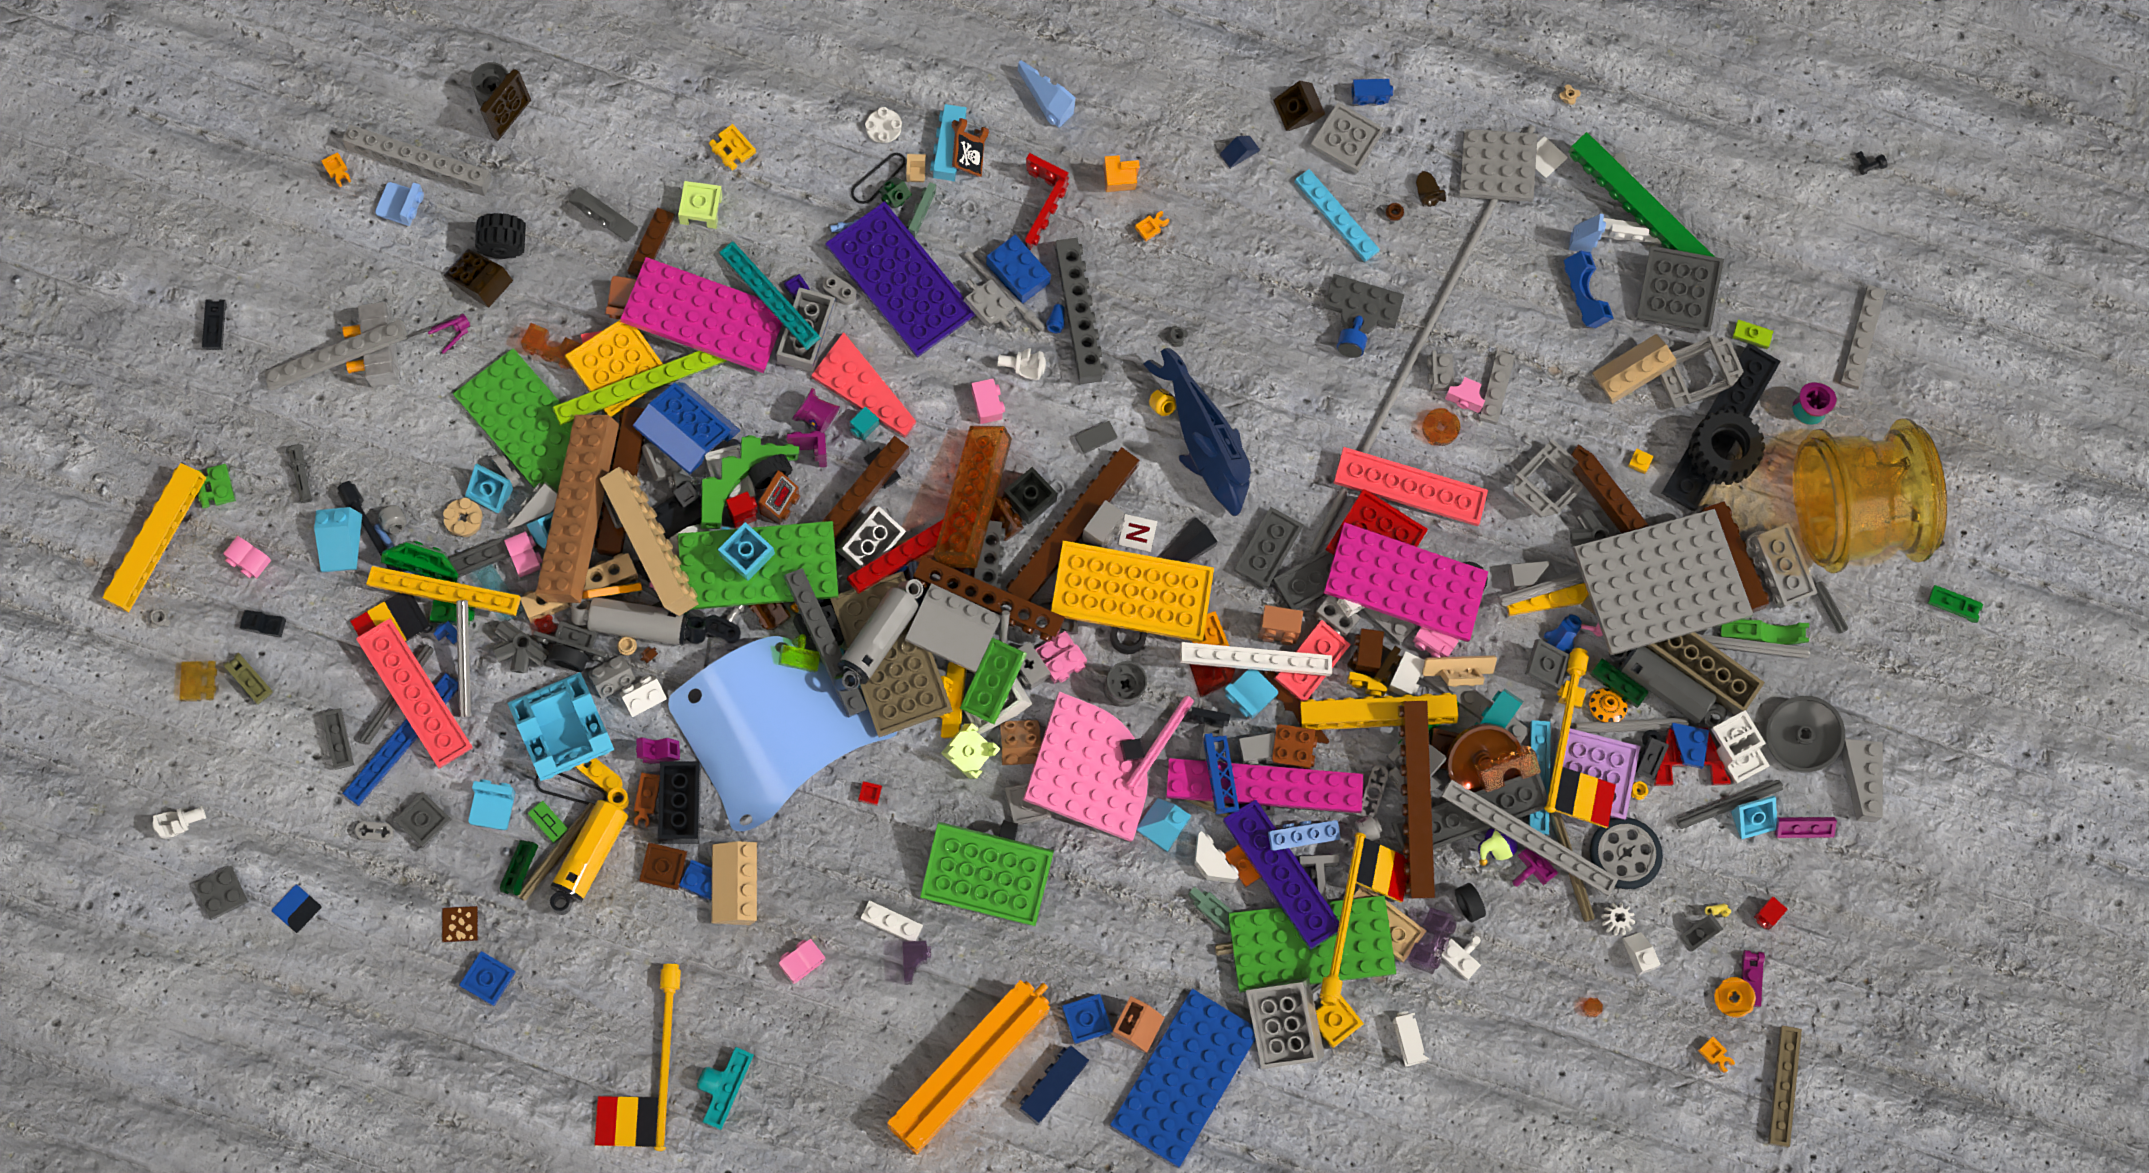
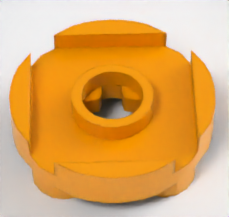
M1738 977L1727 978L1716 989L1714 995L1716 1006L1725 1015L1739 1018L1753 1010L1756 999L1755 992L1752 986ZM1734 992L1740 996L1736 1003L1730 1000Z

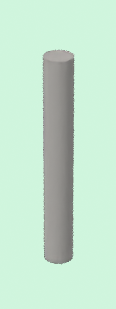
M1007 610L1002 612L999 640L1004 643L1007 642L1010 612Z

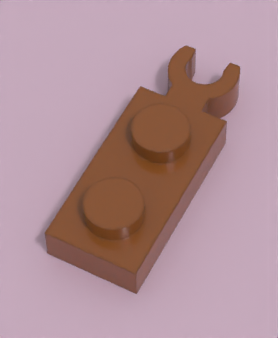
M641 772L634 812L639 813L634 819L635 826H638V822L641 819L646 821L645 828H648L650 825L648 814L654 815L660 775Z

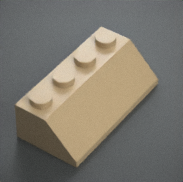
M1655 334L1597 369L1592 374L1613 404L1676 365V358L1666 343Z
M736 841L713 844L711 923L751 925L757 921V842Z

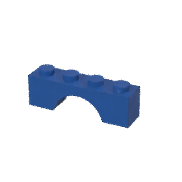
M1581 250L1564 259L1565 272L1570 278V286L1577 298L1576 303L1581 310L1582 321L1586 327L1597 328L1613 320L1614 317L1609 303L1594 299L1590 293V278L1596 270L1591 252Z

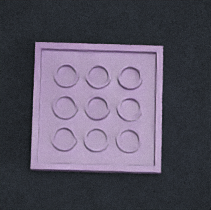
M1570 728L1563 767L1616 784L1610 818L1626 820L1641 746Z

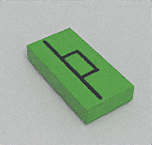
M544 801L528 812L531 819L553 843L559 840L568 830Z

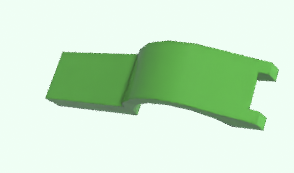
M1741 619L1721 625V637L1785 645L1809 643V638L1806 637V628H1809V623L1799 622L1794 625L1776 626L1764 623L1762 620Z

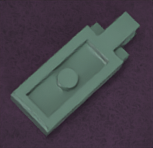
M1194 886L1188 894L1195 901L1193 905L1227 933L1230 930L1228 914L1234 912L1211 892L1208 893L1204 890L1202 893Z

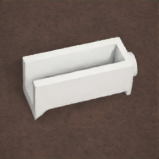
M1408 1011L1398 1013L1397 1017L1393 1019L1405 1067L1429 1060L1428 1057L1423 1055L1425 1051L1416 1018L1413 1019L1415 1013L1409 1014Z

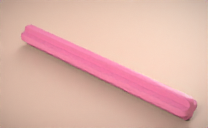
M1185 696L1127 781L1126 786L1131 790H1135L1194 703L1190 696Z

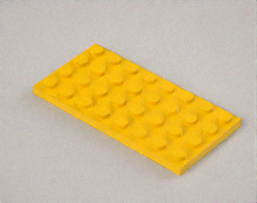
M1063 541L1051 611L1067 619L1203 642L1214 567Z

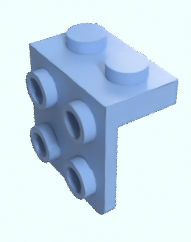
M392 182L387 183L375 210L376 215L410 226L412 220L416 217L417 208L424 197L421 185L413 182L411 188Z

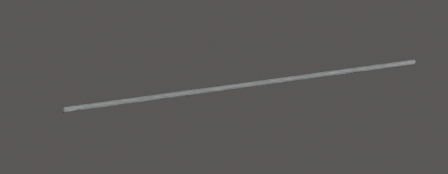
M1529 125L1525 133H1533L1535 126ZM1491 199L1360 452L1368 454L1499 199ZM1342 486L1309 550L1311 554L1315 555L1350 488Z

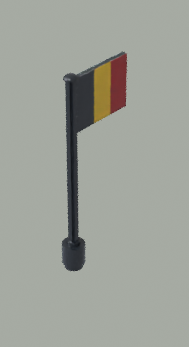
M351 481L340 484L337 489L345 507H351L362 514L361 523L380 556H382L386 548L361 507L364 499L359 490ZM386 564L388 569L398 571L396 567ZM404 593L396 594L350 621L358 636H361L390 618L405 642L422 632L429 633L433 630V626L429 624L414 596Z

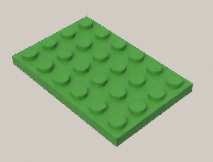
M938 821L920 898L1036 926L1054 850Z

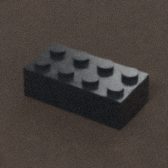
M660 761L658 840L660 844H700V761Z

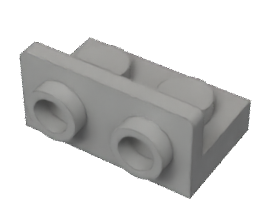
M1432 350L1430 356H1427V367H1430V373H1428L1427 377L1428 384H1431V391H1448L1450 386L1454 387L1453 354H1436V350Z

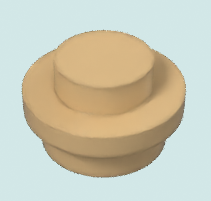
M622 637L617 643V648L622 655L629 656L636 651L637 643L634 638Z

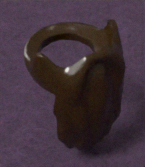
M1422 171L1416 180L1422 206L1424 207L1425 204L1431 207L1437 205L1439 201L1446 202L1445 190H1440L1436 179L1431 173Z

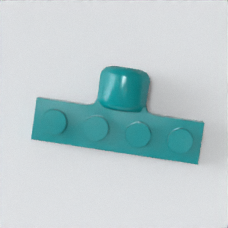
M735 1047L724 1071H718L711 1067H705L702 1070L697 1087L712 1096L702 1123L722 1130L754 1054Z

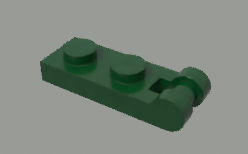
M519 841L500 884L501 893H510L516 896L521 894V885L539 845L530 841Z

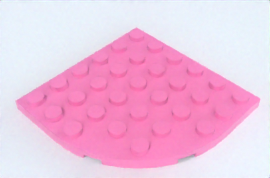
M1059 692L1023 800L1124 840L1133 841L1147 795V773L1135 790H1131L1126 786L1127 781L1142 759L1124 762L1120 742L1135 738L1123 723L1112 714L1095 705Z

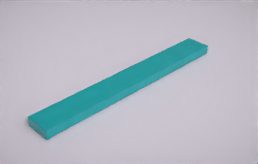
M734 241L719 252L724 260L806 350L821 339L819 334Z

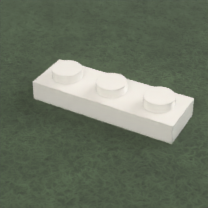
M872 901L868 902L861 916L862 921L912 944L916 943L923 928L922 924Z

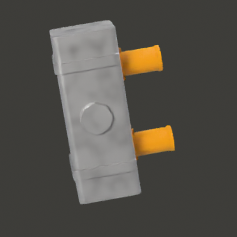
M386 302L358 306L360 324L343 326V335L345 339L355 337L394 322L391 309ZM396 343L363 355L362 360L346 362L349 374L365 371V378L371 387L400 383Z

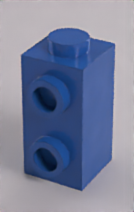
M1390 79L1353 80L1351 86L1352 104L1363 106L1367 104L1384 105L1389 103L1390 97L1393 96V85H1390Z

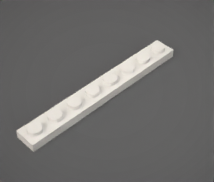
M1187 642L1180 644V663L1330 676L1332 674V655Z

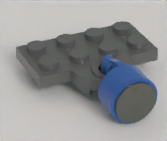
M1333 274L1323 308L1341 313V324L1346 329L1340 332L1336 346L1337 350L1346 357H1360L1364 354L1368 340L1365 334L1372 332L1376 324L1395 329L1404 294Z

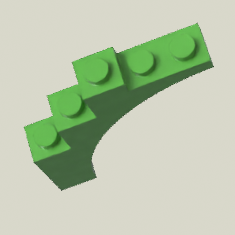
M753 435L742 437L740 458L735 456L722 458L721 479L716 477L702 479L701 529H720L726 500L735 487L748 476V472L752 467L776 454H785L788 461L798 460L799 446H794L793 444L775 446L773 443L761 445V438H756Z

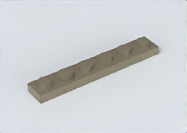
M1783 1025L1780 1027L1768 1144L1789 1148L1802 1029Z

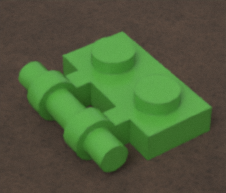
M222 464L207 468L208 476H205L206 480L197 495L202 508L210 507L209 501L213 499L216 506L236 501L227 465ZM210 484L212 491L206 492L205 485Z

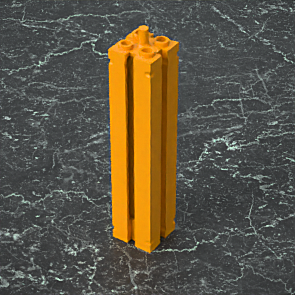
M1020 980L887 1122V1128L918 1155L1036 1028L1041 1020L1048 1015L1050 1009L1049 1001L1042 996L1048 989V986L1042 982L1035 990L1027 981L1024 983Z

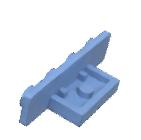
M1311 820L1299 822L1300 826L1294 827V823L1282 825L1283 829L1268 832L1272 851L1340 840L1341 838L1337 820L1311 824Z

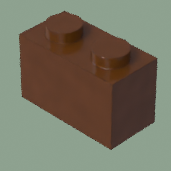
M1361 628L1359 634L1355 635L1354 645L1357 646V652L1353 653L1352 658L1355 670L1378 673L1381 665L1384 631Z

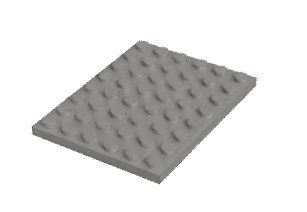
M1715 509L1573 547L1574 555L1610 656L1749 618L1754 615Z

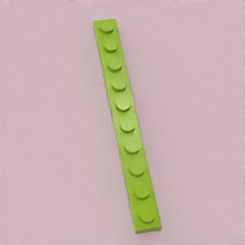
M697 351L553 406L552 409L561 426L574 421L575 415L595 413L725 363L728 360L703 351Z

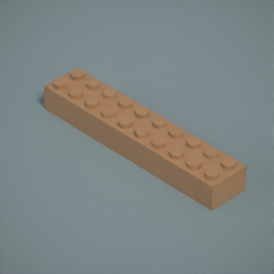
M610 415L574 416L536 594L546 602L581 603L605 492L600 478L609 473L619 424Z

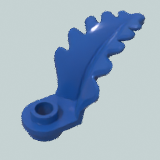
M1573 614L1565 617L1558 628L1547 631L1544 634L1547 643L1570 654L1572 649H1574V637L1581 629L1582 621Z

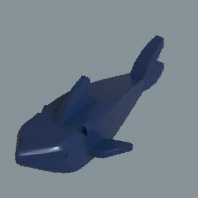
M1164 348L1160 351L1164 360V366L1154 360H1147L1143 365L1156 377L1173 382L1179 422L1189 451L1188 455H1180L1179 461L1193 473L1202 476L1216 500L1232 516H1237L1242 510L1250 486L1249 478L1251 474L1250 463L1242 448L1239 430L1237 428L1232 430L1222 413L1189 375L1182 358L1171 348Z

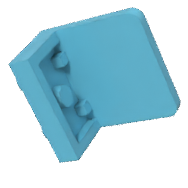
M1248 669L1235 683H1230L1225 688V697L1232 704L1235 702L1240 707L1239 711L1245 717L1249 716L1253 719L1278 695V690L1258 670Z
M480 779L479 782L474 781L472 789L475 794L469 815V823L475 826L507 830L516 794L513 787L507 783L491 784V781Z

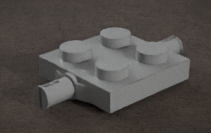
M972 278L966 282L973 291L964 299L968 307L988 328L995 323L1002 322L1007 330H1009L1014 324L1006 316L1015 309L1016 305L992 279L980 286Z

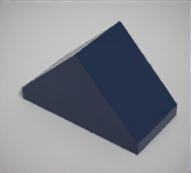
M1250 135L1237 136L1220 153V156L1231 169L1259 152L1260 148Z

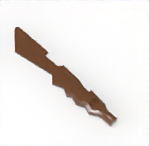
M1262 670L1264 677L1278 690L1276 699L1283 702L1285 711H1292L1300 727H1302L1301 702L1274 679L1277 675L1275 671ZM1315 730V736L1318 737L1317 743L1328 744L1329 739L1323 731Z

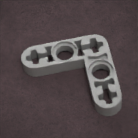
M1375 766L1370 772L1362 797V812L1343 813L1358 818H1364L1369 815L1373 818L1375 817L1388 778V770L1384 766ZM1379 770L1384 777H1381L1377 784L1374 783L1377 777L1374 773H1377ZM1376 788L1379 795L1373 798L1368 794V790ZM1369 801L1376 802V804L1372 803L1370 811L1373 813L1366 815V811L1363 809H1366Z

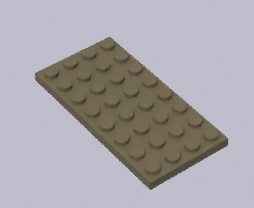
M903 571L884 578L860 594L855 589H851L838 594L839 598H830L847 648H849L888 590L892 587L897 588L901 582L906 581ZM917 611L866 684H860L879 738L953 712L933 654L905 641Z

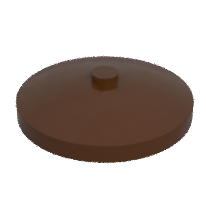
M1491 723L1477 724L1462 731L1452 742L1446 757V770L1449 779H1452L1473 793L1519 777L1523 767V752L1516 737L1504 727Z

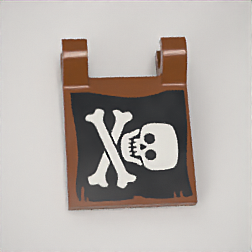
M959 118V121L953 120L952 128L955 131L952 167L977 177H982L984 142L988 137L989 129L981 127V130L974 129V135L964 132L967 127L966 119Z

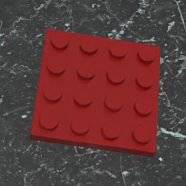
M1363 489L1325 550L1332 555L1335 554L1344 522L1418 547L1428 529L1366 489Z

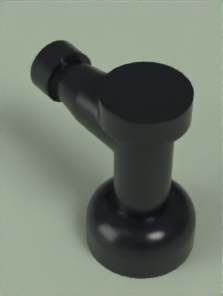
M1862 151L1856 154L1861 163L1859 171L1862 175L1877 167L1879 169L1888 167L1887 160L1883 154L1878 155L1875 161L1871 163L1868 162Z

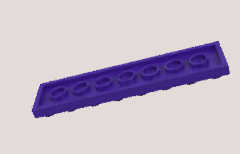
M1257 800L1239 809V812H1234L1224 818L1223 823L1308 948L1311 950L1336 935L1339 927L1338 918L1290 848L1271 850L1268 832L1277 829Z

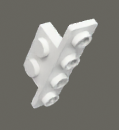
M1603 218V221L1606 222V227L1601 237L1631 240L1633 242L1662 243L1658 238L1651 237L1649 229L1644 225H1639L1637 222Z

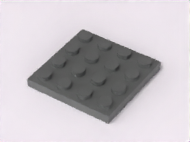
M1650 246L1636 319L1710 332L1724 259Z

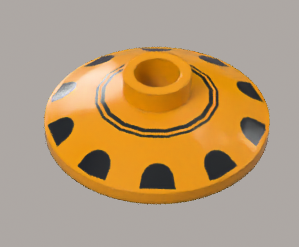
M1609 688L1595 691L1590 698L1589 707L1591 713L1603 723L1619 722L1627 713L1626 700Z

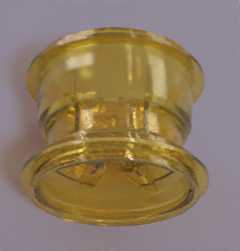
M1908 418L1898 419L1880 441H1873L1861 435L1832 437L1824 429H1815L1800 443L1793 471L1794 504L1802 540L1808 554L1818 566L1823 567L1830 573H1839L1845 569L1848 562L1875 557L1886 550L1887 547L1893 546L1904 553L1910 560L1924 562L1940 547L1947 522L1946 483L1936 446L1923 427Z

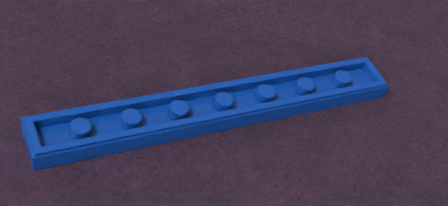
M447 673L434 686L445 705L458 691V682ZM407 718L342 793L358 807L418 738Z

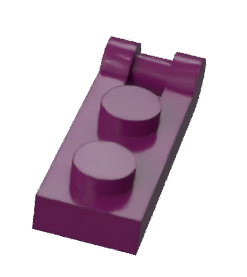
M1744 950L1741 979L1748 982L1754 989L1756 999L1753 1007H1761L1765 953H1751L1750 950ZM1750 960L1756 961V966H1750Z

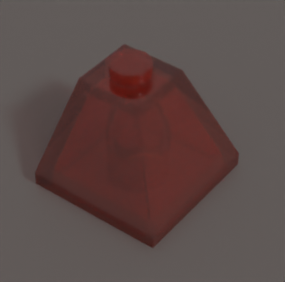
M1189 664L1200 697H1204L1231 683L1236 669Z

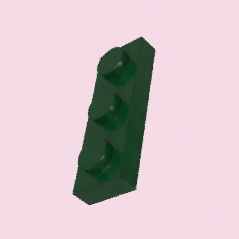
M1603 658L1590 674L1636 708L1640 706L1649 693L1648 690Z

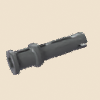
M301 444L291 445L286 448L291 461L289 466L294 470L300 502L308 503L312 501L305 470L307 461L304 460L302 451L304 447Z

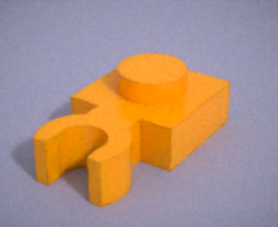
M338 152L321 160L331 178L335 177L339 187H342L340 182L342 178H346L348 182H351L349 174L345 172L348 169Z
M1163 211L1158 212L1156 218L1153 219L1151 216H1148L1135 225V229L1145 242L1160 233V227L1168 225V218L1164 221L1159 219L1163 216Z
M1713 1036L1698 1050L1711 1065L1717 1062L1719 1070L1723 1073L1728 1071L1724 1067V1062H1728L1731 1066L1735 1064L1732 1058L1724 1056L1727 1050Z

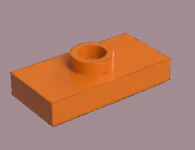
M1239 845L1225 853L1229 865H1234L1239 873L1237 875L1245 888L1261 878Z

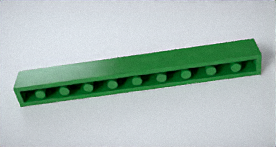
M1588 132L1571 146L1568 151L1570 157L1575 162H1579L1583 166V170L1587 174H1591L1596 179L1597 184L1609 192L1611 198L1618 200L1622 204V208L1626 212L1631 213L1639 225H1644L1649 229L1650 236L1658 238L1662 242L1663 248L1715 257Z

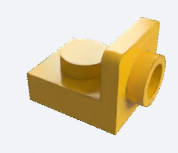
M1568 680L1557 691V695L1560 696L1558 702L1566 704L1570 683ZM1577 687L1575 708L1581 709L1586 689Z

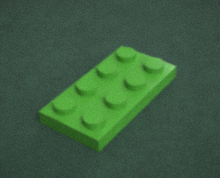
M992 637L960 709L995 725L1027 653Z

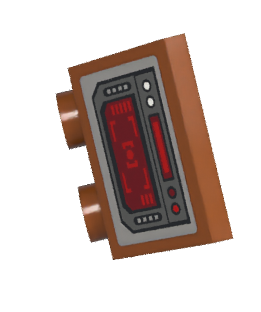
M779 470L759 500V509L761 515L780 525L783 520L786 521L791 513L790 508L793 504H797L800 495L799 487Z

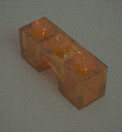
M530 323L521 340L524 351L530 355H539L547 362L553 361L558 363L563 369L574 370L566 360L565 355L582 344L565 337L561 345L551 347L547 345L550 338L549 331Z
M1521 746L1514 752L1502 753L1497 758L1492 760L1486 759L1481 761L1480 764L1475 765L1481 787L1486 792L1505 786L1503 775L1510 768H1516L1518 775L1522 779L1541 773L1536 753L1530 746Z

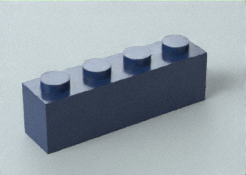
M1071 1045L1068 1049L1064 1047L1057 1055L1059 1060L1055 1065L1051 1063L1045 1070L1047 1075L1043 1080L1039 1078L1032 1086L1034 1091L1031 1095L1026 1094L1019 1103L1021 1105L1019 1111L1037 1125L1042 1122L1089 1062V1059Z

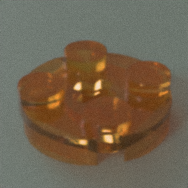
M1437 408L1430 411L1425 417L1422 431L1431 445H1449L1456 440L1459 434L1460 421L1455 414L1448 412L1447 409ZM1438 423H1441L1442 426H1446V428H1444L1443 431H1440L1439 429H1437Z

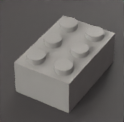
M874 506L867 511L835 550L855 569L859 570L889 552L906 531L882 508Z

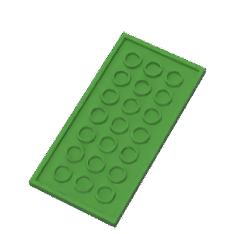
M512 348L454 392L453 395L533 488L539 483L543 484L546 481L558 491L573 421L561 426L559 425L552 408L561 404V402Z
M833 521L753 527L752 529L774 548L775 554L749 581L719 555L718 551L738 529L678 533L680 568L688 575V584L690 587H693L698 595L696 599L699 604L690 610L792 602L794 599L786 584L784 575L803 568L817 599L839 598Z
M1385 896L1353 899L1339 969V980L1346 981L1396 975ZM1343 900L1327 902L1340 921ZM1281 907L1228 914L1239 993L1246 992L1248 989L1309 978L1311 985L1320 984L1323 978L1330 974L1337 934L1310 950Z

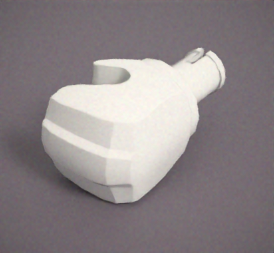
M1031 348L1018 352L1016 357L999 354L998 366L1014 368L1016 370L1015 374H1019L1027 379L1039 380L1046 369V359L1043 352L1038 351L1035 354H1030Z
M202 806L188 812H184L179 808L177 812L170 811L158 815L155 814L152 826L160 838L169 839L189 830L188 826L190 823L205 819L206 814Z

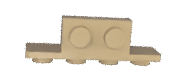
M1495 655L1425 658L1422 674L1423 676H1441L1445 683L1452 687L1483 685L1485 678L1482 674L1494 673L1497 658Z

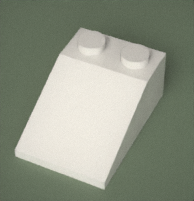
M1016 677L995 725L965 710L964 712L969 721L979 729L976 732L982 734L1017 716L1032 705V702Z

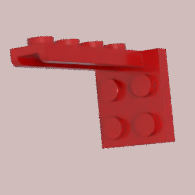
M1029 153L1026 158L1028 174L1034 178L1040 177L1048 185L1054 186L1025 238V245L1031 250L1033 245L1037 246L1041 238L1039 234L1042 229L1046 230L1049 224V216L1051 214L1054 215L1056 212L1059 198L1063 199L1069 185V177H1067L1069 172Z

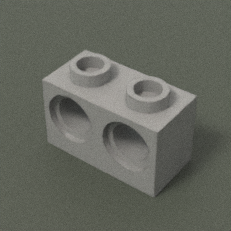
M1329 595L1316 611V621L1323 620L1345 639L1361 617L1356 613L1347 617L1338 605V600ZM1324 610H1331L1333 612V615H1326L1324 613ZM1340 621H1345V622H1347L1348 627H1346V628L1342 627V626L1339 624V622H1340Z

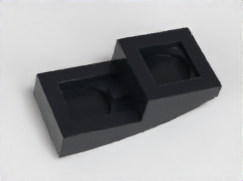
M244 610L240 629L282 638L286 619L281 616L265 615L263 612Z

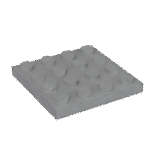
M1465 129L1460 197L1533 202L1538 134Z

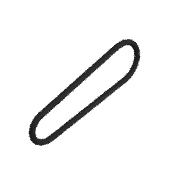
M892 153L878 166H876L872 171H870L865 177H863L859 182H857L851 190V195L854 201L861 204L869 203L870 201H872L875 198V196L879 193L878 190L870 199L866 201H860L856 199V197L854 196L855 188L859 184H861L866 178H868L872 173H874L878 168H880L885 162H887L891 157L898 155L903 159V163L890 176V178L887 181L891 180L904 167L906 162L905 157L901 153Z
M537 774L535 778V785L537 789L542 793H546L549 795L557 796L560 798L572 800L587 805L590 803L587 801L575 799L572 797L564 796L561 794L541 789L538 785L539 776ZM558 774L560 776H563L565 778H568L570 780H573L575 782H578L580 784L586 785L588 787L600 791L603 794V800H606V793L603 789L583 782L581 780H578L576 778H573L571 776H568L566 774Z

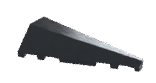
M1195 517L1160 558L1189 563L1216 547L1218 541L1209 528Z

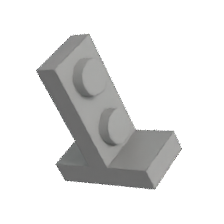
M1339 855L1300 856L1298 861L1303 868H1314L1311 869V880L1315 881L1316 888L1327 902L1324 867H1337Z

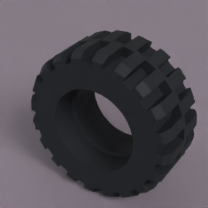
M1727 409L1725 413L1723 410H1718L1715 414L1710 413L1699 423L1691 435L1692 438L1689 440L1688 446L1691 447L1689 449V456L1693 457L1691 463L1693 466L1698 467L1697 472L1700 475L1703 473L1706 475L1705 479L1709 481L1713 479L1716 484L1725 482V485H1732L1733 482H1742L1744 478L1747 479L1763 459L1765 443L1762 442L1764 439L1763 433L1758 431L1760 427L1758 424L1754 425L1752 423V418L1749 416L1748 418L1744 417L1742 412L1738 411L1736 414L1734 410ZM1725 434L1733 437L1741 447V459L1731 461L1721 458L1712 447V436Z

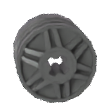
M496 62L481 64L473 71L471 84L480 106L490 98L494 89L499 87L504 77L508 74L507 69L503 65Z
M1122 661L1110 669L1104 682V692L1113 704L1120 707H1129L1136 704L1144 694L1147 687V676L1139 664L1132 661ZM1127 683V687L1122 689V684Z

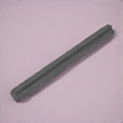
M427 644L423 646L416 656L422 668L434 652V649ZM391 694L361 735L360 740L367 745L371 743L396 707L397 703Z
M1780 780L1772 781L1677 819V825L1680 829L1687 828L1733 810L1738 805L1756 801L1782 791L1783 784Z

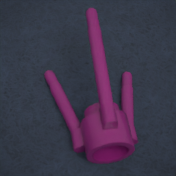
M463 313L451 320L431 327V330L428 331L430 335L449 326H452L455 332L460 331L442 350V354H445L463 335L468 333L467 328L470 327V323Z

